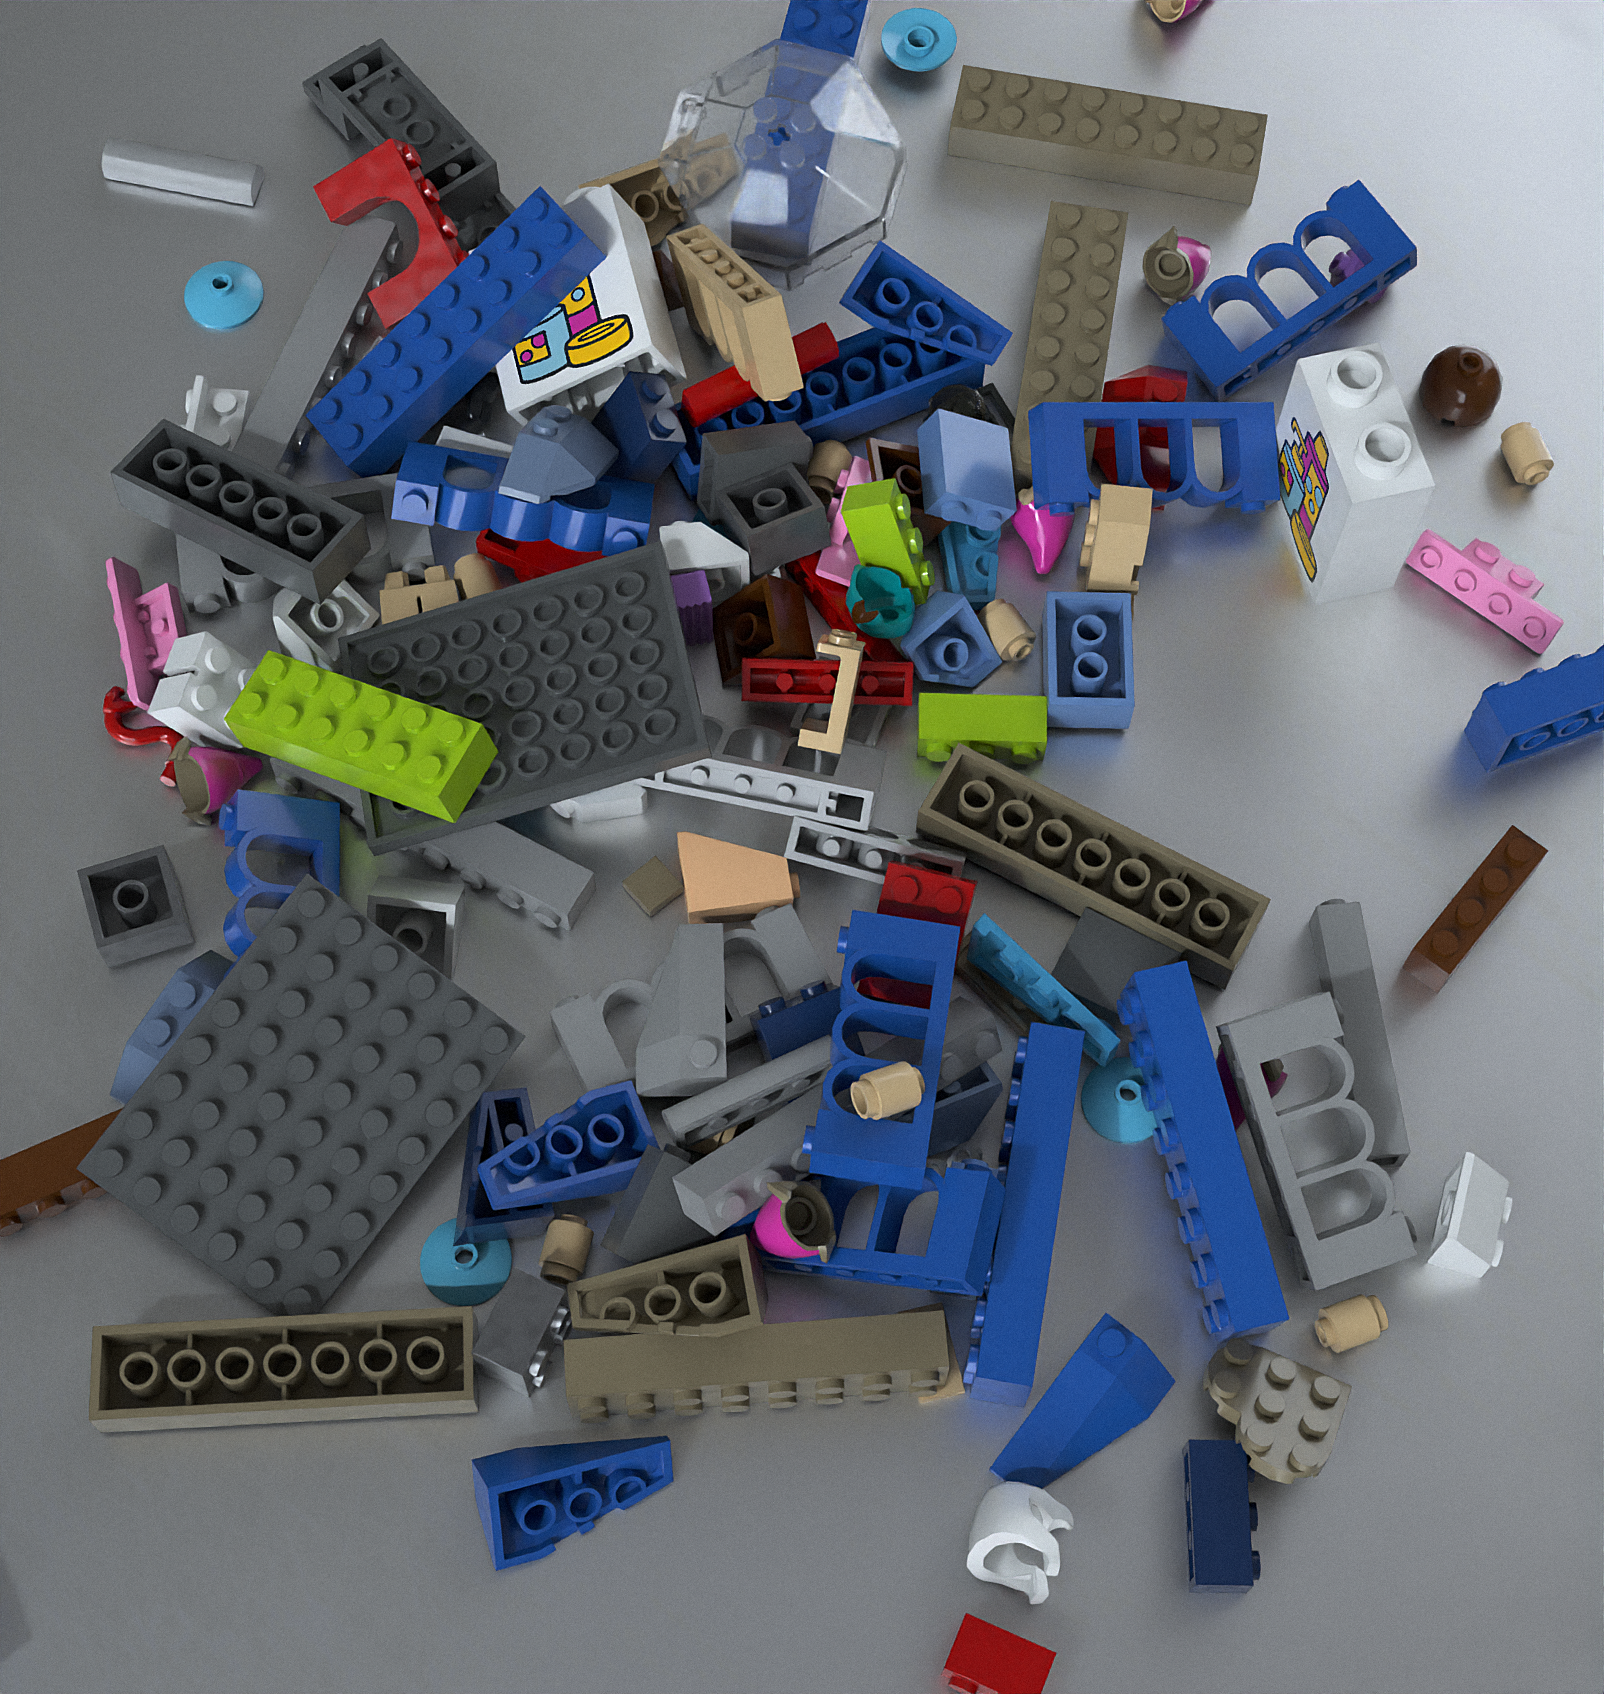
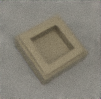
M656 855L622 881L623 888L650 918L684 892L681 882Z

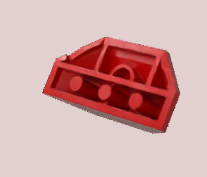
M1153 365L1143 366L1106 381L1101 402H1184L1188 383L1187 371ZM1097 427L1093 457L1112 485H1116L1117 482L1114 427ZM1138 427L1143 478L1154 490L1165 493L1170 484L1167 427ZM1165 505L1151 509L1164 511Z

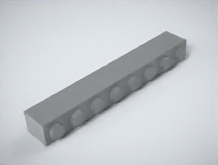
M366 214L352 224L344 226L232 452L290 480L293 479L294 465L299 455L306 453L310 443V432L314 426L305 415L340 382L342 366L347 357L351 358L354 355L358 341L357 336L362 326H367L372 317L373 304L367 293L388 281V272L392 264H397L401 258L403 242L399 239L396 223Z
M271 757L270 763L276 776L275 780L281 787L292 793L301 791L315 800L340 803V812L347 815L354 825L366 831L359 788ZM496 821L401 848V850L405 851L408 848L422 854L423 859L437 869L444 870L447 867L459 873L460 878L465 883L476 889H481L483 886L497 893V897L503 903L512 908L518 909L522 906L534 912V916L541 923L551 928H557L559 925L571 931L596 891L593 871Z
M961 996L949 1003L937 1092L1002 1051L994 1014ZM896 1036L864 1057L893 1062L906 1061L909 1064L921 1066L924 1040ZM823 1083L672 1177L684 1214L716 1236L766 1202L772 1195V1192L767 1189V1182L801 1181L812 1174L809 1172L811 1155L803 1154L802 1148L806 1125L816 1126ZM851 1088L839 1092L834 1097L836 1103L842 1109L859 1115L852 1102ZM911 1109L890 1115L882 1119L894 1121L895 1119L902 1116Z

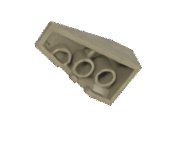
M746 1234L567 1284L572 1326L576 1331L719 1337L763 1325L768 1303L761 1255Z

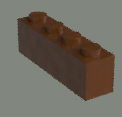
M1512 825L1414 946L1402 968L1438 994L1533 875L1549 850Z
M123 1108L0 1160V1237H6L22 1229L24 1223L38 1217L50 1218L56 1216L67 1208L66 1205L82 1198L87 1200L94 1199L107 1193L106 1190L76 1168Z

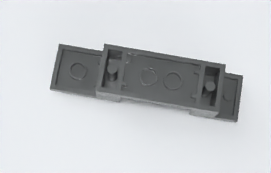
M382 38L369 46L364 44L302 82L307 96L348 141L362 133L374 147L379 146L390 138H394L407 144L410 143L416 149L422 161L419 168L425 180L429 179L437 189L440 200L437 203L443 215H447L456 226L458 236L455 238L462 251L465 250L468 253L477 248L516 210L513 204L500 191L497 162Z

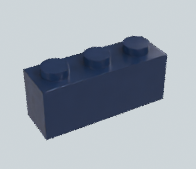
M1189 1439L1182 1449L1189 1593H1247L1254 1586L1253 1580L1260 1579L1261 1572L1259 1551L1252 1550L1251 1531H1257L1258 1526L1256 1502H1249L1248 1483H1254L1255 1470L1249 1465L1252 1458L1243 1450L1241 1442L1236 1444L1235 1440Z

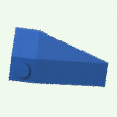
M879 240L839 301V304L873 327L993 366L1013 334V332L881 240Z
M629 1080L587 1092L578 1098L575 1104L560 1114H554L545 1120L542 1126L527 1136L518 1138L479 1164L477 1171L492 1209L500 1210L608 1195L626 1190L647 1145L649 1144L658 1149L660 1147L633 1083Z
M1105 1313L989 1468V1471L1003 1482L1026 1483L1044 1489L1071 1471L1073 1467L1097 1451H1101L1133 1427L1135 1428L1146 1421L1176 1381L1142 1339L1108 1313Z
M668 1436L521 1447L471 1460L476 1504L492 1563L496 1571L544 1558L556 1551L554 1545L578 1530L583 1535L595 1528L593 1523L595 1520L616 1508L625 1510L674 1481L671 1442Z

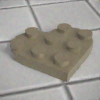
M1230 1339L1226 1346L1217 1350L1209 1361L1204 1372L1203 1389L1204 1392L1209 1390L1210 1396L1219 1405L1217 1409L1218 1414L1236 1425L1235 1441L1236 1444L1241 1442L1243 1450L1252 1458L1249 1465L1268 1479L1285 1484H1293L1295 1478H1307L1311 1475L1315 1478L1319 1475L1332 1452L1352 1386L1268 1349L1251 1345L1244 1339Z

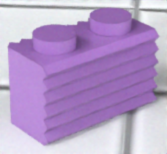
M704 569L671 575L687 647L688 645L695 647L697 643L702 646L704 642L710 644L713 641L712 598Z

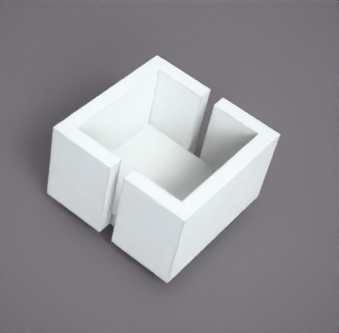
M206 631L176 638L163 672L168 676H177L159 680L147 713L183 736H187L201 747H214L229 751L244 748L225 722L224 717L258 665Z

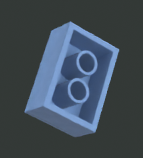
M1047 591L1042 613L1044 696H1047V727L1129 729L1135 707L1131 593Z

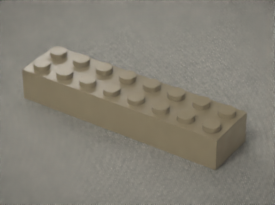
M963 65L950 124L947 155L1251 205L1259 175L1268 115Z
M1055 201L1050 202L1010 449L1015 495H1018L1022 489H1030L1033 486L1028 411L1042 402H1101L1129 212ZM1084 427L1086 467L1089 477L1097 427Z
M960 743L956 746L918 810L915 833L941 846L967 852L966 858L1080 917L1087 907L1182 953L1179 962L1187 961L1190 973L1224 990L1257 931L1271 901L1270 898Z
M473 1306L93 1326L89 1422L101 1433L479 1412L478 1369L471 1354L478 1340V1320Z
M944 1310L763 1324L719 1337L633 1334L563 1340L566 1398L572 1418L580 1417L582 1423H601L608 1421L609 1415L626 1413L629 1419H649L656 1416V1411L675 1410V1415L692 1416L701 1414L703 1407L721 1406L724 1412H741L750 1409V1404L765 1402H768L770 1408H789L797 1405V1400L815 1399L816 1404L830 1405L843 1402V1396L862 1395V1399L865 1401H879L890 1398V1392L909 1391L910 1397H928L937 1394V1386H945L950 1367Z

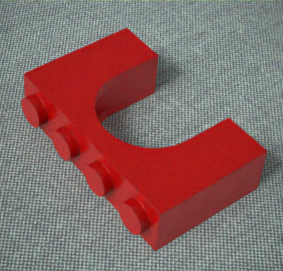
M394 138L388 139L313 186L332 223L348 226L379 206L393 201H400L414 215L419 229V246L413 261L403 272L367 293L385 329L393 330L469 256L465 250H461L455 238L458 236V231L453 221L447 215H443L437 203L440 200L437 189L429 179L425 180L419 168L422 161L418 152L410 143L407 144Z

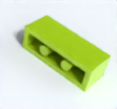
M896 478L847 486L841 514L861 565L866 567H883L901 576L902 588L913 589L912 594L914 595L915 605L925 604L929 588L935 583L934 568L931 561H926L924 558L921 532L918 527L914 528L912 525L909 499L906 494H901Z
M919 693L917 707V757H927V759L936 762L947 761L958 743L992 760H1012L1019 764H1029L1036 760L1043 761L1047 746V696Z

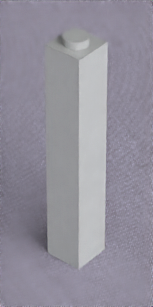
M1343 899L1327 900L1316 906L1310 918L1309 926L1322 992L1330 991L1331 997L1337 999L1344 1014V1023L1341 1024L1344 1035L1333 1040H1336L1347 1050L1354 1065L1355 1077L1352 1089L1345 1099L1358 1103L1368 1112L1373 1121L1375 1141L1372 1152L1366 1161L1376 1163L1381 1168L1402 1166L1411 1152L1360 902L1346 903ZM1348 1122L1350 1137H1352L1351 1127H1350V1124H1349V1122Z

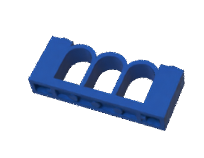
M1357 180L1349 187L1343 186L1336 190L1329 198V201L1326 202L1327 210L1317 211L1306 216L1296 227L1293 235V245L1284 242L1272 243L1259 249L1250 259L1247 267V277L1230 275L1217 279L1204 291L1200 302L1193 295L1185 302L1179 301L1172 305L1165 313V316L1161 318L1164 334L1218 402L1225 401L1417 266V247L1360 180ZM1321 236H1334L1343 240L1365 266L1333 287L1304 251L1313 240ZM1276 268H1288L1297 272L1319 297L1288 320H1286L1258 285L1260 279L1267 272ZM1230 300H1242L1250 303L1273 329L1241 353L1212 318L1215 310L1221 304Z
M1042 402L1028 411L1034 510H1049L1050 516L1075 514L1074 509L1080 506L1089 508L1091 499H1099L1100 490L1093 485L1087 472L1084 427H1114L1117 466L1116 485L1149 489L1153 488L1147 484L1141 470L1138 427H1167L1170 484L1165 493L1153 489L1151 508L1160 507L1181 498L1189 505L1200 508L1214 506L1225 501V508H1241V514H1258L1266 511L1265 506L1280 500L1274 402ZM1192 427H1220L1223 481L1218 492L1210 491L1197 478Z
M408 441L396 478L391 519L431 526L434 525V522H437L448 528L471 532L491 528L495 533L517 541L533 542L549 538L553 543L575 551L594 552L602 550L601 555L603 556L619 554L645 546L647 543L655 484L603 475L594 486L567 495L550 496L549 501L536 504L498 493L509 458Z
M237 789L228 803L222 805L219 814L220 830H225L224 846L235 847L226 860L224 868L225 879L232 893L239 898L227 913L223 925L225 941L231 951L238 956L224 974V979L257 938L246 924L245 909L261 907L279 910L297 887L272 884L257 878L247 866L246 852L260 850L309 856V875L340 898V803Z
M852 910L850 926L840 927L837 953L845 954L839 991V1002L842 1011L837 1015L832 1027L830 1062L833 1067L827 1072L822 1085L820 1109H818L816 1126L806 1125L802 1153L811 1155L810 1173L915 1190L922 1189L960 926ZM867 977H882L932 985L929 1009L873 1001L859 994L855 990L854 985ZM857 1032H876L924 1040L921 1066L910 1064L911 1067H916L920 1071L925 1083V1092L922 1094L921 1103L919 1106L914 1107L912 1124L885 1119L875 1120L872 1117L863 1119L859 1115L845 1111L836 1103L834 1097L839 1092L851 1088V1084L859 1081L862 1074L898 1063L855 1054L844 1042L850 1035Z
M966 1164L964 1169L947 1167L944 1178L933 1168L926 1167L921 1190L812 1173L801 1181L808 1182L820 1179V1192L824 1194L833 1213L836 1242L828 1263L822 1262L819 1255L792 1259L780 1257L757 1248L756 1250L761 1255L764 1271L982 1296L1006 1188L992 1174V1170L977 1164ZM879 1185L878 1200L866 1249L837 1247L846 1208L851 1198L859 1190L867 1186ZM938 1191V1205L926 1256L896 1254L904 1215L909 1204L917 1196L925 1192ZM761 1207L720 1232L716 1242L744 1234L750 1240V1232Z

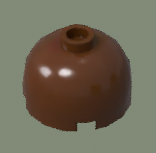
M1466 344L1451 346L1436 354L1423 372L1419 396L1423 407L1433 418L1439 421L1442 418L1454 421V426L1457 427L1474 426L1488 419L1500 400L1503 377L1497 362L1483 349Z

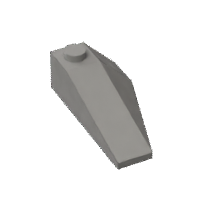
M723 923L678 925L636 1049V1093L638 1097L698 1095L727 1081Z

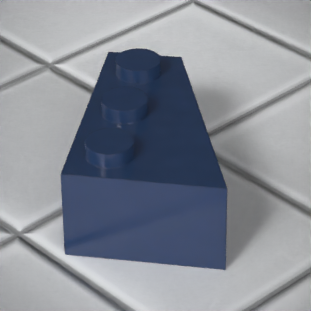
M527 1087L483 1092L470 1113L453 1246L541 1235L555 1216L552 1202L493 1210L477 1171L479 1164L518 1138L525 1137L536 1130Z

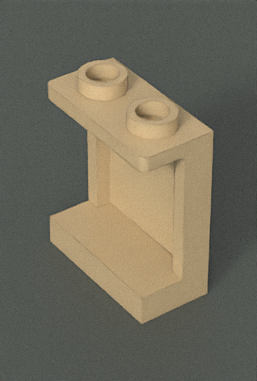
M832 629L829 635L823 634L819 639L816 648L817 652L837 655L841 658L830 718L828 722L807 717L800 729L797 746L841 754L846 743L865 642L856 640V633Z

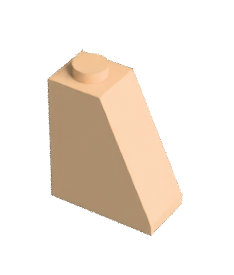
M686 831L677 832L678 854L689 924H727L754 920L756 915L770 906H778L780 908L789 903L793 907V899L800 898L797 872L789 873L787 858Z

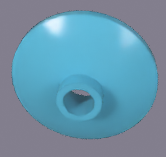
M924 8L906 9L893 15L885 23L881 34V45L887 58L895 65L910 71H929L944 65L953 56L957 43L956 32L951 22L940 13Z
M219 261L202 267L192 275L184 291L185 305L191 317L201 325L212 329H231L245 324L258 313L264 299L263 285L257 273L250 267L234 261Z
M1130 1057L1112 1058L1105 1068L1100 1064L1097 1065L1087 1076L1081 1092L1082 1110L1090 1126L1106 1139L1127 1144L1141 1142L1152 1137L1153 1129L1157 1128L1153 1111L1147 1112L1142 1101L1140 1088L1141 1085H1145L1141 1068H1134ZM1122 1089H1130L1135 1093L1136 1098L1126 1101L1120 1096V1091Z
M454 1218L438 1226L427 1238L420 1256L421 1274L427 1288L442 1302L457 1307L477 1306L492 1299L505 1286L512 1268L511 1248L507 1239L453 1246L457 1218ZM463 1250L473 1253L472 1260L466 1264L456 1261L458 1253Z

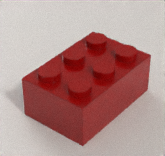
M892 860L888 863L876 913L960 926L953 975L954 980L978 881ZM867 977L859 981L857 992L917 1008L929 1009L932 985L882 977Z

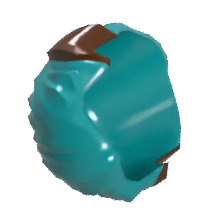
M855 565L850 579V586L846 593V605L853 622L858 628L871 637L894 639L905 635L913 625L915 614L913 589L902 588L901 576L883 567Z

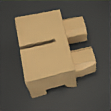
M446 566L428 567L424 570L426 584L410 586L408 573L402 571L387 573L385 575L384 590H379L382 625L420 614L421 611L426 612L459 602L455 579H450Z

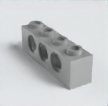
M794 815L784 857L884 884L888 863L892 860L961 877L968 853L869 826L868 830L864 831Z

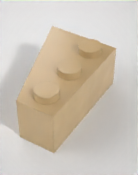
M1102 484L1099 499H1091L1084 542L1081 544L1079 566L1087 567L1085 592L1131 593L1133 620L1134 595H1137L1139 581H1136L1139 567L1143 566L1150 529L1153 489Z

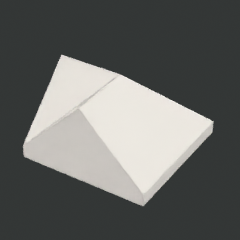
M344 579L321 605L287 588H284L274 597L273 621L281 654L334 673H338L342 667L338 638L370 629L380 616Z

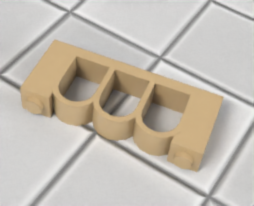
M704 224L666 236L689 325L700 336H703L709 345L716 344L725 362H734L743 380L750 381L751 388L764 401L784 400L793 391L804 388L782 295Z

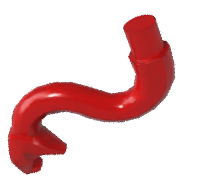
M114 686L106 693L103 704L104 724L108 733L116 741L132 746L162 742L168 744L172 751L176 743L184 738L182 734L167 726H150L142 729L126 727L122 723V717L138 707L132 702L121 698L125 695L123 688ZM166 760V767L160 776V780L164 784L173 787L177 783L174 761Z

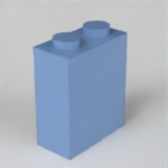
M938 408L917 429L924 513L941 517L947 521H956L978 527L981 530L995 532L1017 511L1008 428Z

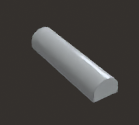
M114 137L107 139L102 153V171L107 179L254 206L265 176L261 165Z
M825 1035L663 1110V1119L676 1147L685 1150L801 1096L823 1083L827 1072L833 1067L830 1062V1035Z

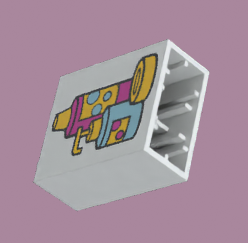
M609 183L600 188L585 187L578 189L568 195L563 206H561L607 258L496 364L506 410L524 427L544 406L548 407L551 405L564 406L570 409L572 414L583 416L591 423L629 371L665 374L669 388L687 380L645 224Z
M1379 342L1300 358L1297 360L1276 427L1280 500L1277 501L1314 605L1393 588L1436 485Z

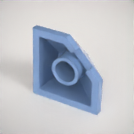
M939 590L932 594L925 604H921L915 609L913 625L909 632L902 636L900 644L909 662H913V669L920 680L973 688L1002 663L1001 658L966 597Z

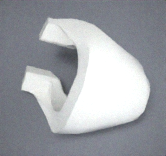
M1011 1481L993 1485L985 1492L975 1511L969 1535L968 1569L975 1577L983 1581L1003 1584L1026 1592L1030 1597V1604H1042L1049 1595L1047 1576H1058L1061 1564L1059 1542L1049 1531L1056 1528L1072 1530L1074 1524L1071 1512L1066 1506L1056 1502L1045 1490L1039 1487ZM1013 1543H1023L1043 1552L1044 1571L1036 1565L1025 1564L1020 1561L1013 1550Z

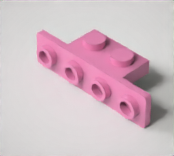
M854 456L848 471L844 469L840 471L833 491L840 496L839 499L832 497L826 513L827 522L831 523L829 527L831 546L822 549L815 571L818 576L848 587L850 586L854 566L857 564L861 565L841 514L847 486L872 482L869 461Z
M1427 529L1421 534L1406 559L1408 565L1538 654H1542L1548 648L1564 623L1561 618L1533 600L1544 586V583L1536 579L1530 569L1522 565H1516L1502 556L1500 550L1491 543L1482 542L1476 538L1461 551L1432 530Z
M111 557L105 561L108 574L107 586L112 595L115 611L113 619L119 632L121 643L120 656L125 665L128 681L127 693L135 706L148 711L159 683L158 677L165 674L163 670L175 639L187 636L177 587L167 582L142 595L137 569L115 557Z

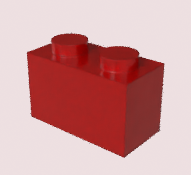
M966 1613L941 1675L950 1678L948 1686L962 1694H976L977 1691L983 1694H1041L1057 1653Z

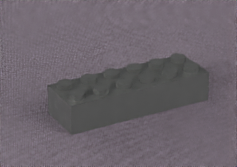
M162 419L110 472L122 507L320 605L371 550L363 514L166 419Z

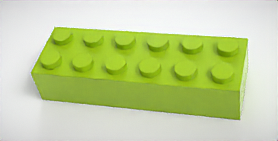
M270 650L267 651L224 717L225 722L244 747L452 823H456L498 753L497 748L481 723Z

